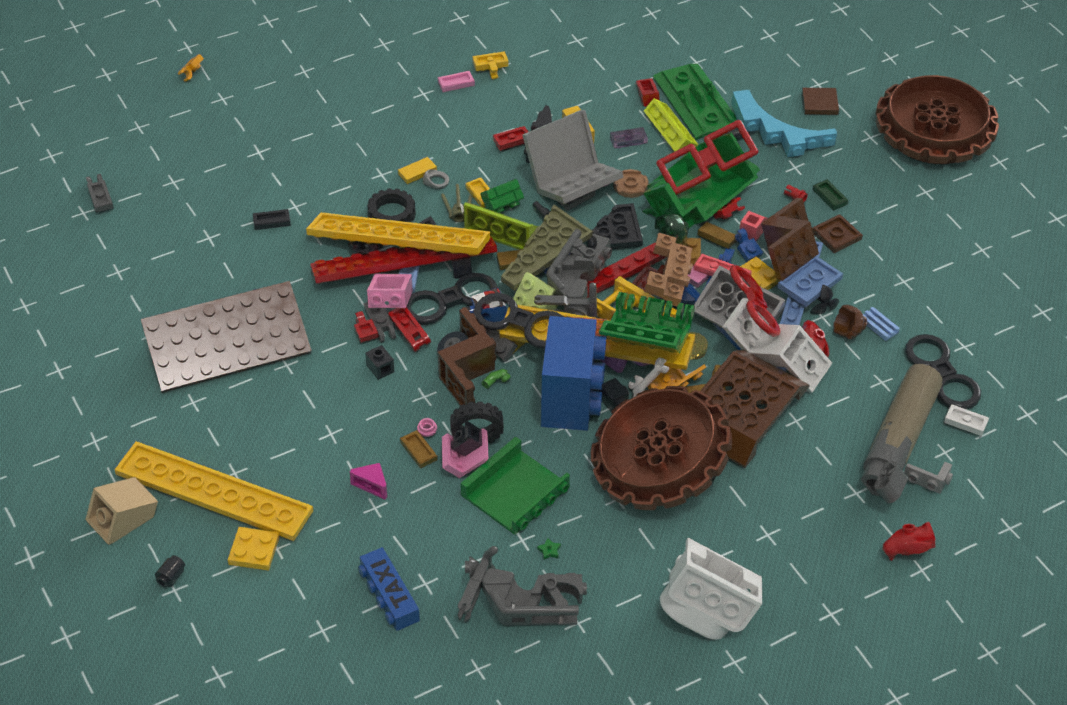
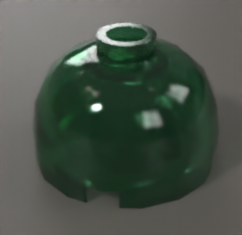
M667 213L658 216L655 220V229H658L659 233L675 237V243L684 244L688 236L689 226L680 215Z

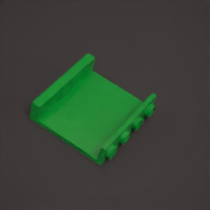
M515 436L461 482V496L516 535L520 530H524L530 521L538 518L547 506H551L556 498L568 491L570 487V474L566 472L560 478L521 451V440Z

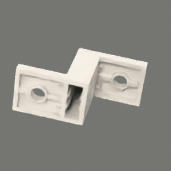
M742 298L722 328L742 350L744 349L776 367H785L793 376L808 383L810 387L807 389V392L813 393L832 365V362L800 325L778 324L781 330L778 337H772L765 333L754 322L747 311L746 304L749 301L748 298ZM758 312L761 318L769 325L765 318ZM745 321L748 322V323H747V326H748L747 330L744 329V323H745ZM808 361H810L811 366L809 370L807 368Z

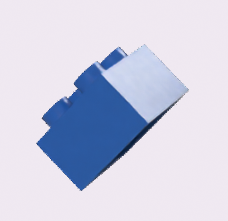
M549 316L542 370L541 427L588 431L590 415L600 416L602 392L592 390H602V384L604 383L605 363L595 362V359L605 360L606 336H596V319Z

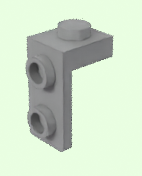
M944 462L938 475L911 464H907L904 470L909 482L941 494L945 484H950L953 474L950 473L952 464Z

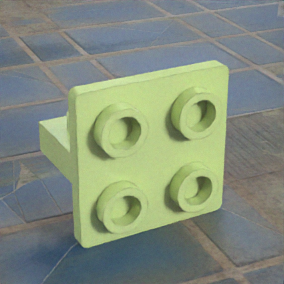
M526 272L513 297L517 305L556 310L558 306H539L534 303L536 295H554L555 289L531 273Z

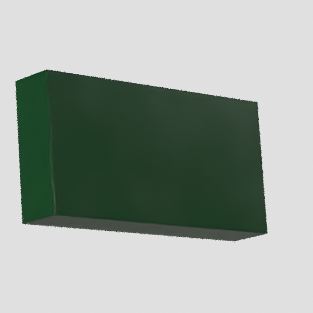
M828 179L813 185L812 190L833 211L848 205V199Z

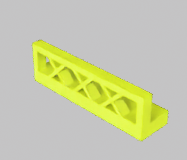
M654 98L644 110L645 114L674 151L689 144H694L695 147L699 145L666 103Z

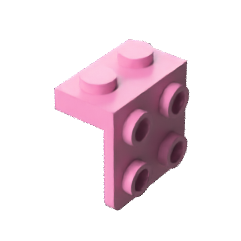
M481 429L482 446L466 456H463L451 447L453 436L448 433L442 436V468L461 478L484 464L488 460L487 430Z

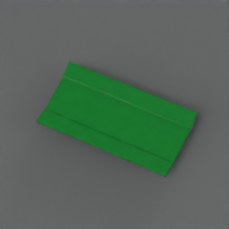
M687 64L653 75L654 81L695 140L737 120L733 111L699 64Z

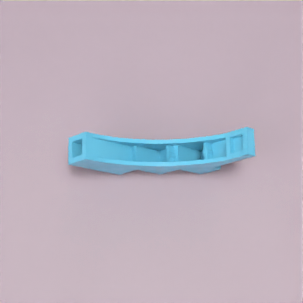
M750 90L733 92L731 105L737 120L742 121L747 132L759 130L765 145L782 143L787 157L804 155L805 149L835 145L837 137L835 128L817 131L791 126L764 111L754 100Z

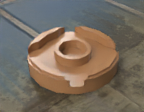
M632 169L623 170V178L613 182L614 190L619 195L628 198L644 195L643 193L647 191V185L649 184L646 175H642L640 171Z

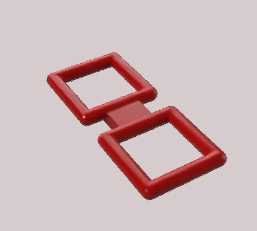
M736 120L705 136L704 142L707 148L699 152L694 144H689L657 160L656 164L666 183L670 184L676 195L710 179L711 174L708 168L717 164L721 171H726L758 154L759 151L741 120ZM738 128L750 151L724 163L712 140ZM690 152L702 175L677 187L665 164Z

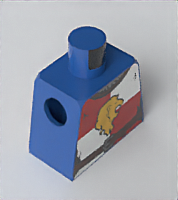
M499 288L472 295V306H467L466 308L470 313H473L476 303L482 297L491 293H501ZM491 302L482 309L481 315L490 322L501 321L505 319L507 306L504 302Z

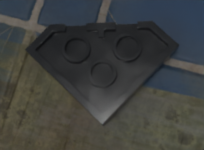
M634 203L615 205L612 211L597 222V226L592 230L593 234L609 238L610 248L612 249L643 246ZM592 237L587 240L588 248H593Z

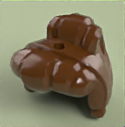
M847 304L843 305L839 309V314L833 323V331L840 336L852 340L862 330H865L867 318L856 307Z

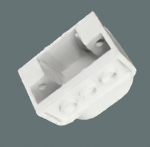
M687 538L685 552L676 559L675 566L670 572L669 583L660 595V604L667 615L674 621L706 638L719 640L729 630L733 632L742 631L762 605V577Z

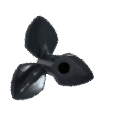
M822 285L820 297L817 298L821 303L811 309V314H823L826 312L827 307L830 310H834L838 306L839 299H832L833 292L828 286Z

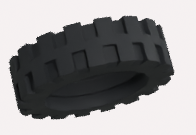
M391 188L385 191L380 190L378 191L379 193H374L372 198L368 200V218L411 222L415 219V200L411 194L408 195L404 190L400 191V189L396 188L395 190H391ZM390 203L400 204L406 208L402 213L393 216L383 215L377 211L381 206Z
M469 402L467 405H460L459 409L456 408L450 416L452 436L456 431L464 427L462 424L472 419H485L491 422L489 426L481 428L487 430L489 443H493L495 439L498 440L501 437L500 434H503L504 431L502 411H499L497 406L493 407L491 403Z

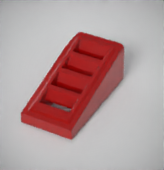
M652 78L636 81L644 107H647L654 98L660 101L659 91Z

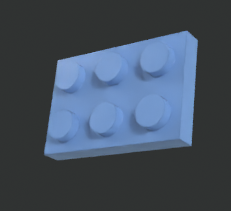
M815 256L786 279L778 282V288L807 307L820 297L822 285H826L829 288L833 287L842 280L843 273Z

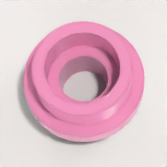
M424 418L419 422L417 430L422 436L429 437L436 433L437 425L432 419Z

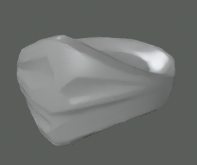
M431 169L425 172L423 183L434 189H441L448 185L449 177L444 172ZM439 176L445 182L443 184H435L430 178Z

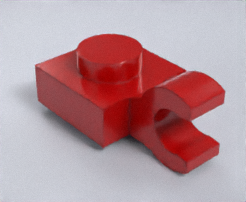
M734 198L730 203L724 205L713 214L714 219L721 217L726 219L732 216L731 212L742 211L745 206H737V202L741 198Z
M363 311L355 313L357 324H354V329L360 343L378 338V331L373 320L366 321Z

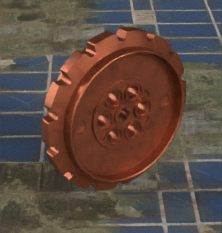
M939 75L919 76L903 80V83L900 85L894 84L885 91L884 97H880L876 108V125L879 132L885 134L884 139L888 144L908 157L932 164L964 162L971 160L973 155H981L990 148L991 142H994L996 139L999 117L995 107L988 105L989 99L980 91L961 80Z
M666 386L665 389L652 388L640 392L630 400L626 399L611 411L612 415L610 418L604 419L595 434L598 442L593 443L591 447V462L595 467L593 469L594 475L601 488L607 490L612 499L622 505L632 502L634 508L640 510H655L657 506H664L667 509L685 503L686 499L691 496L697 497L712 485L711 479L713 476H719L728 462L726 451H730L732 448V433L724 411L719 404H713L710 396L698 390L688 393L687 388L683 386Z

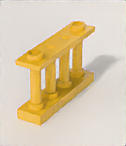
M619 276L615 280L614 293L604 301L597 298V315L601 319H612L616 309L610 305L616 301L619 292L628 293V298L629 294H635L634 306L637 308L639 307L641 296H646V299L648 297H656L644 292V290ZM672 308L670 317L676 318V309Z

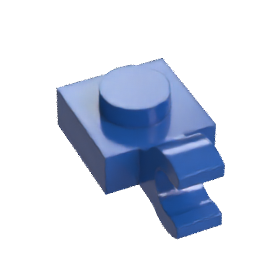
M744 228L738 230V234L735 235V239L740 243L737 249L745 261L748 262L754 257L762 256L763 251L755 239L749 240L747 231Z

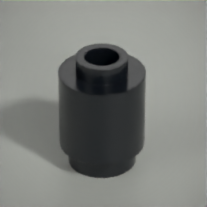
M175 555L167 558L155 573L157 583L162 587H172L184 571V561Z

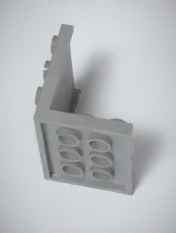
M579 110L523 134L537 193L565 204L623 178L621 170L598 163L586 110Z

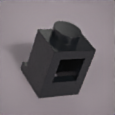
M466 421L465 426L453 434V440L451 441L453 450L463 456L482 446V430L469 421Z

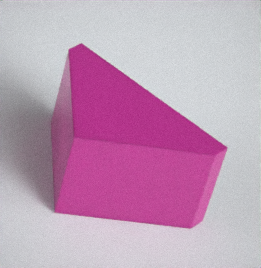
M380 463L350 470L351 485L386 500L387 486Z

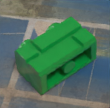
M517 179L480 194L485 203V208L498 213L505 210L504 206L509 205L512 208L520 204L519 200L524 199Z

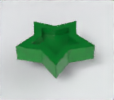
M547 538L545 544L537 546V550L543 553L544 560L549 557L558 558L557 551L561 547V543H553Z

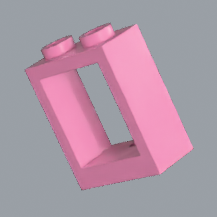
M375 274L367 289L368 308H406L413 292L412 274Z

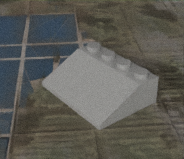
M719 265L694 304V313L723 327L742 298H747V296L734 282L730 271ZM760 287L764 295L763 298L768 306L767 310L777 321L784 310L785 299ZM745 321L744 323L745 330H747L748 328L747 321Z

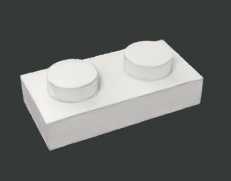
M951 404L944 423L982 436L989 417Z

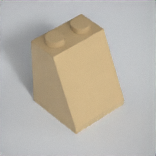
M135 477L95 487L90 500L86 521L109 545L152 519L158 501Z

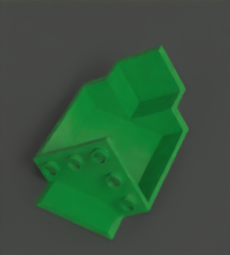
M733 133L712 140L724 163L744 154ZM705 142L696 146L698 152L707 148ZM690 152L667 169L677 187L702 175ZM748 160L726 171H721L716 164L708 168L711 174L710 179L678 195L675 194L670 184L666 183L661 174L647 185L648 190L643 194L650 206L642 212L646 215L652 214L656 217V221L666 227L670 225L675 228L676 233L682 235L694 224L709 219L758 178L756 173L760 169Z

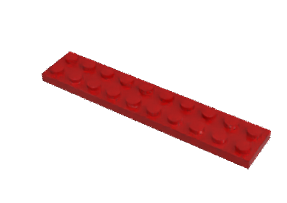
M491 235L489 241L478 255L497 252V245ZM391 247L386 251L376 250L363 255L357 253L351 255V257H335L333 260L328 261L317 260L311 263L310 266L315 283H322L471 257L472 255L451 253L449 251H433L432 249H416L414 247Z

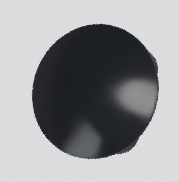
M350 241L348 243L349 249L361 253L373 252L384 246L380 243L368 244L362 241Z

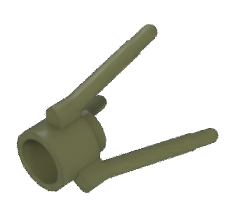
M456 184L457 204L452 209L443 193L441 197L449 212V218L455 222H463L464 205L461 204L459 184ZM469 195L467 203H471L472 195Z

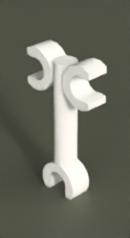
M658 358L655 362V368L644 379L636 375V382H629V388L633 389V397L643 392L660 373L665 374L669 370V367L664 365L666 359Z

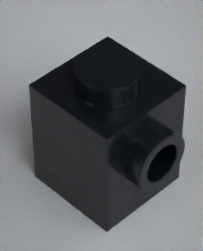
M382 345L365 353L366 366L377 380L395 372L394 359Z
M616 378L603 383L602 390H599V392H602L603 404L610 411L629 398L627 387L623 386Z

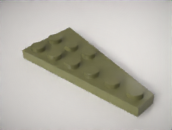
M553 205L551 212L544 217L543 223L536 228L527 240L523 250L519 251L515 261L511 262L502 274L501 282L515 291L518 289L526 272L536 276L552 265L575 229L581 231L579 239L583 243L592 237L593 231L556 205Z

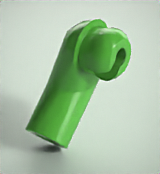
M500 369L491 372L481 382L483 387L488 389L499 378L502 382H506L511 377L507 373L508 370Z

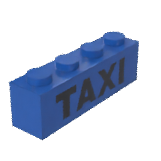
M383 547L360 556V566H358L362 578L366 577L370 592L375 593L377 596L376 601L379 608H384L386 612L385 617L389 625L393 624L396 631L419 622V608Z

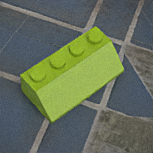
M466 202L464 204L465 229L490 231V235L495 242L518 250L525 247V243L538 227L475 204Z

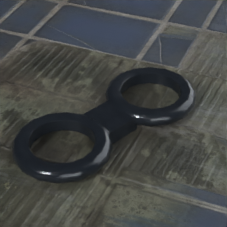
M470 273L459 278L455 286L438 291V293L423 290L411 294L406 307L419 324H433L444 317L447 308L461 303L472 306L471 298L462 292L465 284L480 281L487 284L490 290L498 287L490 276L483 273ZM420 299H431L439 304V310L430 316H419L411 310V306Z
M498 292L482 297L476 303L473 310L477 322L483 325L486 330H503L508 326L524 331V336L529 344L540 349H545L546 340H539L532 334L533 326L541 320L549 319V316L564 317L558 312L549 310L533 314L518 308L515 300L509 295ZM491 302H504L510 307L509 315L498 322L487 321L481 315L482 309Z
M922 334L909 339L905 345L907 359L913 365H929L940 373L943 384L937 399L944 406L950 408L952 404L963 409H970L977 405L981 399V389L978 383L964 374H957V371L949 362L950 349L941 338ZM920 343H931L941 350L942 356L935 361H925L914 354L913 348ZM959 382L967 385L971 389L973 396L967 401H955L945 395L943 387L948 383Z

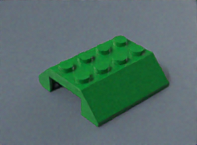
M618 293L616 297V311L611 321L604 320L599 330L600 336H606V339L615 342L619 341L669 352H681L691 329L695 305L686 304L684 309V303H679L675 318L670 317L673 306L672 301H667L665 307V300L652 297L646 299V296H641L637 311L633 310L635 294H629L628 298V293Z

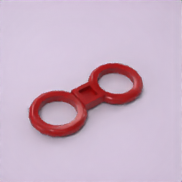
M732 265L729 270L731 277L749 300L746 304L749 315L765 333L772 337H778L781 332L780 327L772 314L767 310L768 306L763 298L764 295L759 284L742 267ZM758 312L765 318L769 325L761 318Z

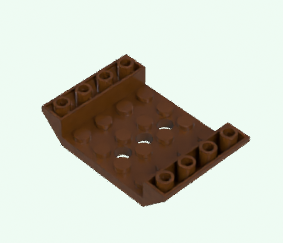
M744 349L733 351L701 389V392L710 396L713 404H719L727 417L728 426L732 433V448L730 451H726L728 459L746 468L756 455V445L794 398L799 400L810 385ZM731 386L733 389L731 391H726L723 388ZM747 395L750 398L747 400L740 399V396ZM764 404L767 407L765 409H758L756 406Z

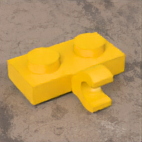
M505 51L472 56L475 70L485 71L489 69L491 79L498 78V68L509 66Z

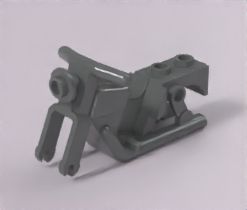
M575 229L547 271V284L555 289L554 295H536L534 303L539 306L563 305L564 310L552 311L598 318L597 286L595 283L589 285L588 300L587 281H593L599 271H602L606 260L611 257L610 239L593 234V248H587L582 240L579 239L581 231Z
M492 546L484 552L480 563L471 556H469V561H465V574H469L470 580L461 601L458 603L459 620H461L463 614H466L465 622L470 620L471 613L482 588L502 625H577L578 605H568V601L563 598L560 592L573 595L578 603L582 604L583 595H587V584L582 582V574L546 573L538 575L533 589L524 590L517 585L513 572L496 569L493 565L492 557L498 552L496 546ZM542 595L544 600L549 602L551 606H539Z

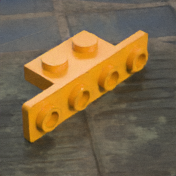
M705 364L687 376L681 369L669 367L665 374L660 373L647 387L648 389H665L666 386L686 387L689 385L688 381L690 379L695 381L703 375L702 371L706 366Z

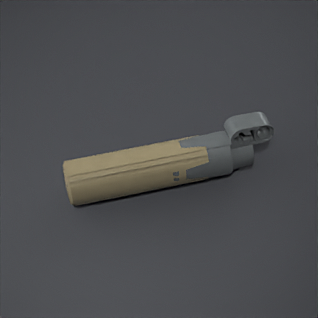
M914 364L907 370L864 462V473L860 480L872 495L881 496L886 503L895 502L902 494L908 480L903 469L943 384L940 373L929 365Z

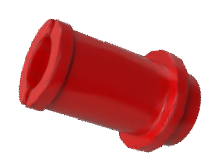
M790 184L786 186L792 192L784 190V195L793 199L802 198L803 202L806 201L808 194L805 190H799Z

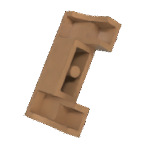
M658 233L653 253L666 256L667 259L663 275L652 271L649 272L644 292L659 296L666 301H672L673 306H678L682 300L684 287H688L690 277L687 275H690L693 264L690 263L692 248L675 243V237Z

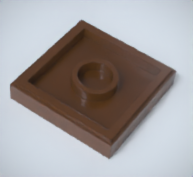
M802 88L804 114L839 115L836 88Z
M840 214L812 227L813 234L833 253L862 240L863 237Z

